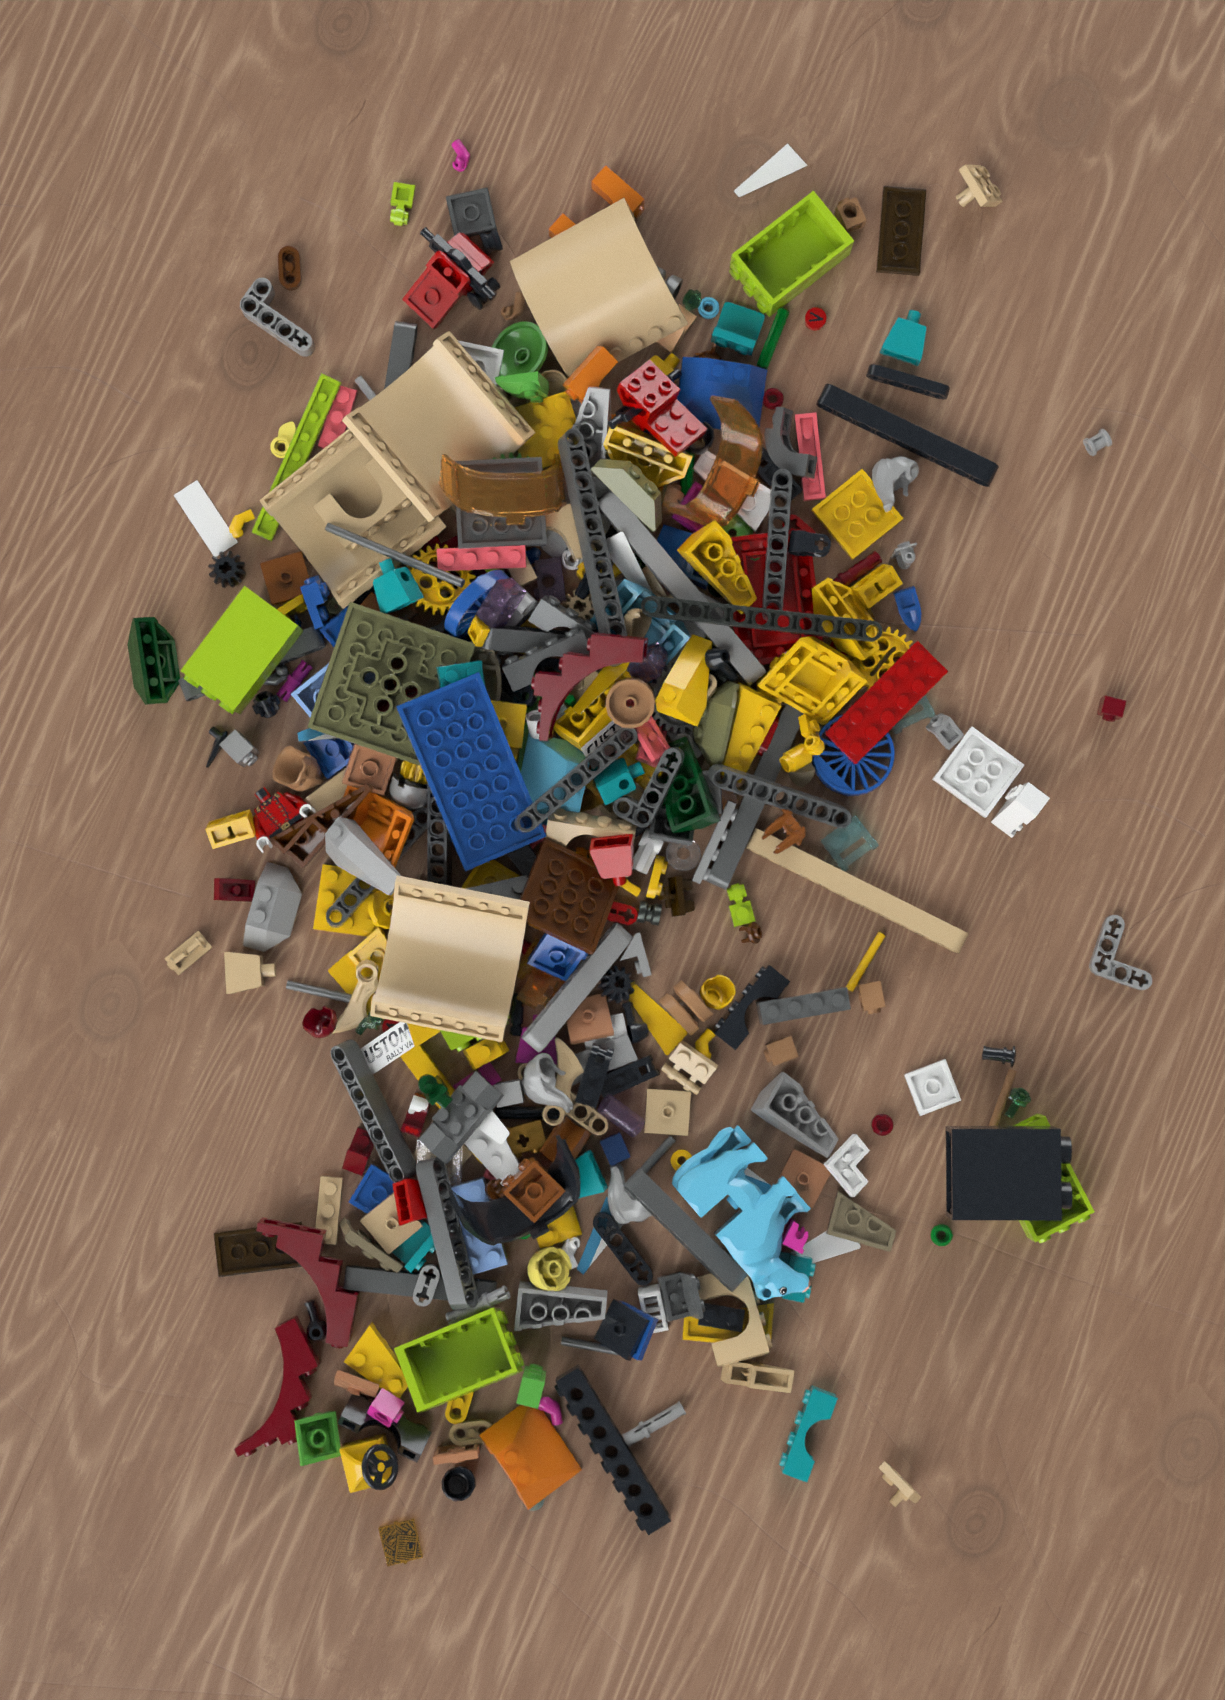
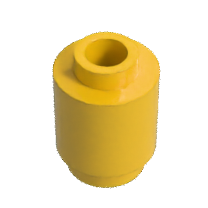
M800 743L784 752L779 761L787 773L795 772L811 763L813 755L805 749L803 743Z

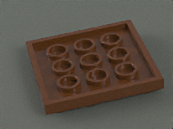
M545 838L541 843L519 900L530 902L527 925L592 955L597 947L619 886L614 885L612 878H601L594 861Z

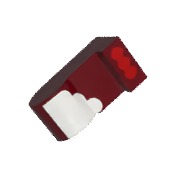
M415 1092L400 1131L416 1137L421 1136L430 1108V1103L424 1095Z

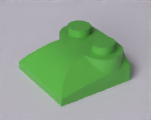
M538 371L495 377L496 383L508 394L520 399H529L531 403L543 402L549 391L548 380Z
M336 1411L318 1412L313 1416L294 1421L300 1466L341 1456Z

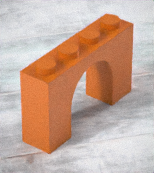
M606 165L591 181L592 189L610 205L625 198L635 218H638L645 210V199ZM562 213L549 228V236L553 238L576 224Z
M596 346L563 383V386L567 389L565 393L572 400L575 401L577 399L582 404L588 387L599 388L603 378L618 361L603 346ZM611 414V419H613L616 415ZM631 420L619 424L621 426L635 428L637 430L642 431Z

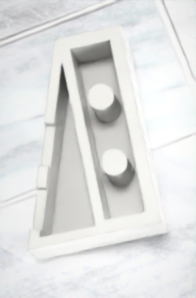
M1029 782L1023 785L1019 784L1018 787L1011 788L1006 794L1005 799L1007 801L991 823L1012 838L1017 831L1023 828V823L1027 825L1039 814L1050 798Z

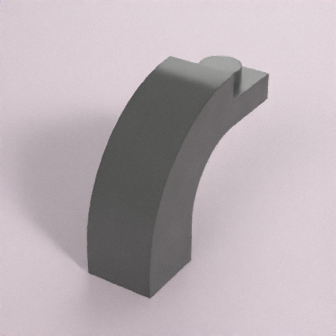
M776 407L772 417L773 428H765L764 433L766 449L771 460L780 469H786L793 475L814 479L817 457L797 453L790 443L793 411L784 407Z

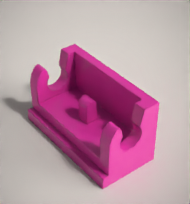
M790 1218L782 1233V1244L803 1254V1247L808 1239V1232L805 1231L804 1227L799 1231V1224L795 1222V1219Z

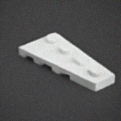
M709 451L702 454L693 467L694 471L756 532L769 511L771 490Z

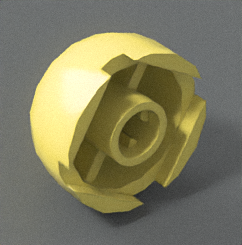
M546 1247L535 1252L530 1258L527 1273L529 1280L536 1288L546 1291H560L570 1282L571 1277L568 1276L569 1270L572 1269V1264L564 1250Z

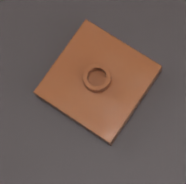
M354 744L342 784L361 788L368 784L374 788L371 792L384 795L397 758Z
M601 994L586 997L566 1021L571 1045L614 1035L606 996L602 997Z
M793 1148L778 1179L784 1176L805 1203L813 1208L831 1173L823 1163Z
M337 1370L334 1378L335 1386L343 1388L353 1395H363L373 1400L378 1395L379 1384Z
M480 1443L462 1446L453 1444L437 1447L433 1455V1463L438 1465L478 1459L481 1450Z

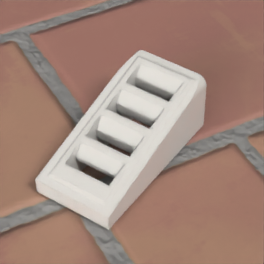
M659 1284L639 1287L638 1296L641 1310L646 1313L660 1311L659 1314L651 1315L658 1320L662 1319L661 1323L656 1324L653 1333L669 1330ZM658 1302V1305L646 1307V1304Z

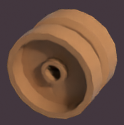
M627 677L620 679L612 685L607 694L606 710L608 716L615 724L623 728L642 726L650 719L654 712L655 697L653 690L646 682L639 678ZM632 699L635 705L628 707L626 705L627 700Z
M680 980L673 986V991L680 998L678 1001L668 993L658 1001L692 1035L699 1029L698 1023L692 1016L695 1014L701 1021L706 1022L713 1016V1013L707 1008L704 1000Z

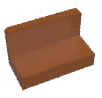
M565 1116L563 1121L554 1127L541 1147L540 1153L553 1163L557 1154L556 1136L560 1135L562 1140L565 1139L574 1159H576L591 1133L585 1128L576 1126Z

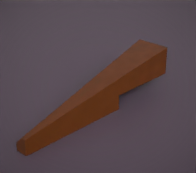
M368 784L273 836L269 841L283 854L287 853L304 868L326 844L325 833L338 817L348 819L374 788Z

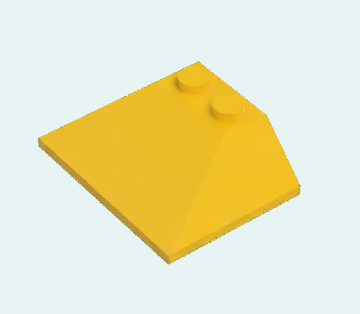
M808 636L800 638L758 683V687L803 714H807L820 724L825 725L867 682V678L847 656L818 638Z

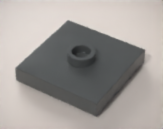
M488 187L446 196L454 236L458 233H464L467 237H473L482 233H491L492 230L497 229Z

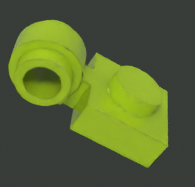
M394 182L390 202L391 206H397L396 209L391 210L390 222H393L394 225H408L409 212L405 211V208L412 209L415 185Z
M744 884L730 885V888H727L730 901L734 900L736 903L729 906L733 926L756 922L750 900L742 901L743 897H747Z

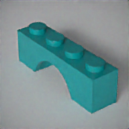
M813 1385L810 1386L809 1390H805L802 1398L804 1406L802 1411L798 1410L794 1423L797 1425L794 1432H790L786 1444L789 1445L787 1452H783L779 1460L780 1469L783 1474L808 1482L815 1461L805 1448V1436L808 1429L814 1423L820 1420L831 1419L838 1400L836 1394Z

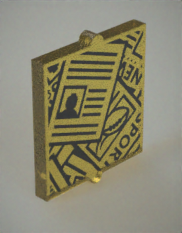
M414 1518L401 1522L394 1521V1524L378 1527L387 1566L399 1563L407 1564L408 1561L423 1558Z

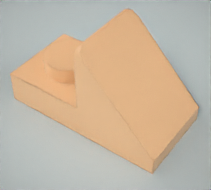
M680 304L678 306L688 325L656 342L670 353L674 351L697 318L696 315Z

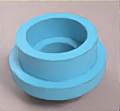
M712 297L703 298L698 304L700 316L705 319L716 317L719 313V303ZM711 306L713 310L707 312L704 308Z

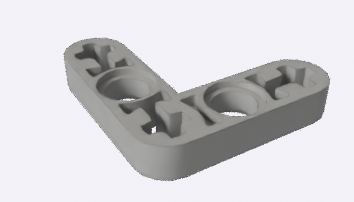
M1119 915L1106 917L1089 963L1090 971L1096 976L1136 990L1148 989L1152 984V977L1148 972L1114 960L1125 923ZM1116 919L1119 928H1114L1112 932L1113 935H1116V938L1108 935L1105 936V931L1110 933L1112 928L1109 925V921ZM1104 939H1109L1113 944L1112 949L1108 952L1104 951L1101 947ZM1098 952L1102 955H1109V959L1104 958L1102 962L1105 969H1100L1099 972L1095 963L1100 962L1102 956H1097ZM1118 967H1123L1126 970V976L1121 980L1115 976V970ZM1131 974L1135 977H1141L1143 974L1146 984L1139 986L1138 981L1130 979Z

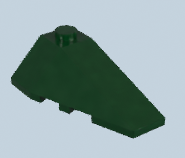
M684 736L668 743L670 748H680L685 756L668 792L666 814L672 832L703 829L721 821L714 798L688 737ZM675 752L668 755L671 757V760L666 767H670L672 762L678 761Z

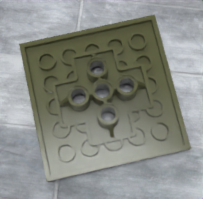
M350 602L307 728L420 766L396 706L439 689L437 667L471 662L476 646L474 643ZM398 658L402 659L404 666L400 670L393 669V661ZM369 672L374 673L376 676L375 681L371 684H367L364 681L365 675ZM391 679L395 680L397 683L396 688L393 691L386 690V682ZM412 686L418 689L417 696L408 698L406 695L407 689ZM383 700L388 701L390 705L386 712H380L378 709V704Z

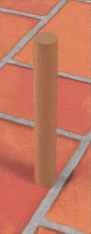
M1008 1069L989 1126H998L1017 1073L1015 1070Z

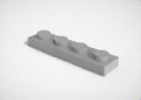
M727 801L720 816L721 821L717 823L692 881L700 884L702 880H707L711 871L708 868L710 861L716 860L720 851L717 846L720 840H725L729 832L726 826L729 820L734 821L738 809L735 808L736 803Z

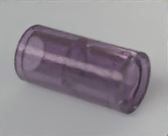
M611 1094L601 1101L597 1110L599 1114L631 1137L639 1134L645 1124L644 1118Z

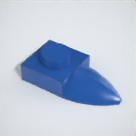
M912 586L893 592L903 622L916 632L920 626L922 614L916 589Z

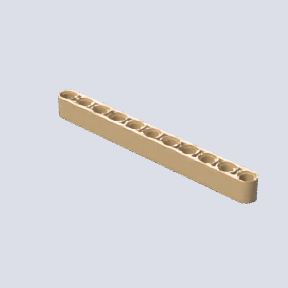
M757 828L754 829L745 847L746 849L959 954L968 936L967 932L794 846H790L779 854H774L773 851L776 850V846L782 840L772 835L762 840L765 832Z

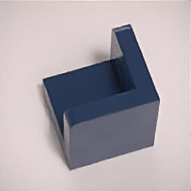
M620 1131L600 1140V1144L611 1166L631 1157Z

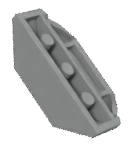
M269 862L266 863L258 880L246 921L243 946L265 952L291 936L302 893L289 868Z

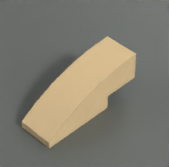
M743 1360L724 1365L720 1380L727 1384L743 1385L754 1389L791 1393L794 1370Z

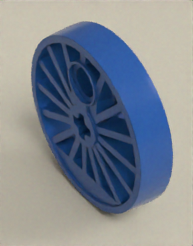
M493 570L477 577L450 607L444 623L446 632L450 636L471 642L472 640L467 631L475 615L482 616L486 624H488L508 603L507 597L516 588V584L503 570Z
M840 715L831 719L819 731L820 739L824 744L839 752L823 751L820 755H813L812 765L815 767V773L827 788L838 794L860 796L870 793L882 785L891 772L895 756L892 738L887 733L884 736L886 740L878 742L871 749L873 750L888 744L889 753H872L869 751L857 764H854L833 742L821 738L824 731L828 730L830 725L842 716ZM820 756H839V758L825 762ZM867 757L889 758L888 767ZM841 762L834 770L830 767L833 764ZM866 763L886 771L883 777L880 779ZM845 766L844 771L840 777L837 774V772ZM849 768L850 787L844 782V779L848 773ZM855 768L864 790L855 791ZM862 768L877 782L875 785L868 786Z

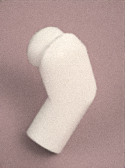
M577 1237L567 1239L562 1247V1250L569 1256L572 1269L578 1266L574 1257L577 1248L580 1247V1240Z

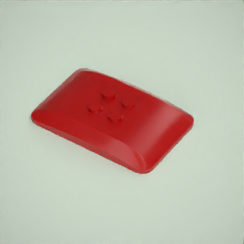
M789 530L782 611L814 614L812 588L816 586L813 557L796 556L788 553L792 531ZM767 533L731 537L732 546L736 555L740 558L742 569L745 575H747L757 597L750 607L762 608ZM779 541L771 543V547L774 550L778 551L783 548ZM750 558H760V559L757 560V561H753V560H751ZM771 563L769 565L773 572L781 570V566L778 563ZM771 584L768 586L770 593H779L777 585ZM768 606V607L766 608V609L777 610V608H776L775 606ZM735 611L733 619L738 623L743 622L745 614ZM762 613L756 614L755 621L757 624L764 625L767 623L762 617ZM781 615L777 623L780 627L784 628L789 625V619ZM802 618L799 625L803 630H808L811 628V621L808 618ZM733 627L734 633L761 665L771 664L775 657L779 658L782 653L786 654L800 638L813 636ZM814 636L819 640L823 641L822 636Z

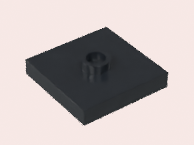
M613 1299L594 1339L625 1360L631 1361L650 1320L619 1300Z

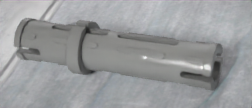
M503 1285L501 1288L490 1293H483L478 1298V1303L474 1308L457 1309L446 1313L447 1321L451 1319L448 1322L449 1325L486 1309L493 1308L494 1305L510 1299V1292L507 1291L505 1293L508 1288Z
M678 1401V1403L647 1421L639 1422L638 1426L625 1434L623 1433L622 1436L628 1447L645 1437H651V1433L685 1415L686 1412L680 1401Z

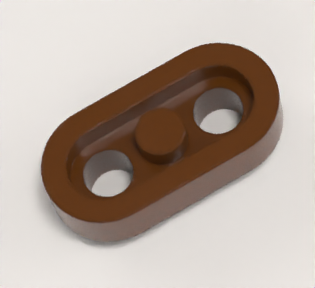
M285 246L278 253L279 281L282 287L289 291L299 288L302 282L301 258L298 250L293 246ZM292 256L294 258L291 262H287V257ZM290 277L295 278L292 283H288L287 280Z

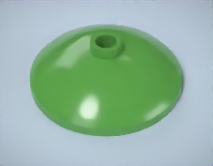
M517 322L504 329L498 335L492 348L504 350L499 376L539 371L548 352V343L539 326L532 322Z

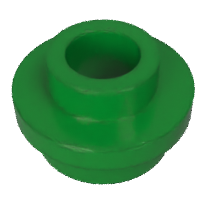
M938 1224L932 1228L930 1237L934 1244L946 1246L951 1242L953 1233L947 1225ZM939 1231L945 1232L944 1238H938L937 1234Z

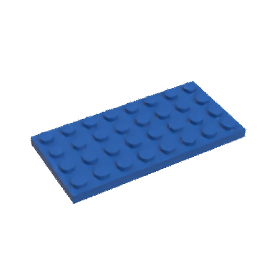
M479 672L396 706L464 871L547 837L542 824H539L534 830L527 833L519 832L515 827V818L533 802ZM523 816L520 819L522 828L528 829L531 826L530 818Z

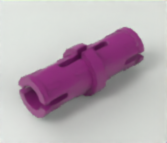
M301 660L295 671L286 677L288 680L276 693L281 698L284 692L287 691L282 698L285 702H288L292 696L291 693L302 685L301 682L313 669L308 664L305 670L302 671L307 664L304 660Z

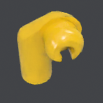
M249 509L233 517L229 526V533H232L234 538L243 536V525L255 519L253 511Z
M707 1028L696 1040L695 1049L711 1059L712 1054L709 1052L708 1043L716 1035Z

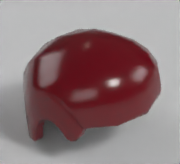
M323 1006L321 1010L311 1008L303 1018V1029L314 1038L329 1036L336 1029L338 1023L334 1010Z

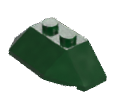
M155 617L133 618L127 646L134 689L145 705L168 703L179 685L178 680L181 679L175 639L158 623Z

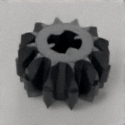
M221 551L219 552L220 559L215 556L212 557L216 563L209 564L208 567L213 570L209 573V576L211 578L215 577L213 582L216 585L221 583V586L226 588L229 582L233 588L235 587V580L239 583L242 582L239 575H246V572L241 569L245 566V563L239 562L241 557L238 554L233 557V552L228 551L225 557V554ZM229 565L232 570L225 573L223 568L226 569Z
M613 966L599 980L601 983L597 988L603 989L604 992L601 993V996L607 995L608 1002L615 1000L616 1004H618L622 1000H628L630 998L629 994L634 993V989L631 986L636 981L629 979L632 973L625 974V967L618 969L617 966Z

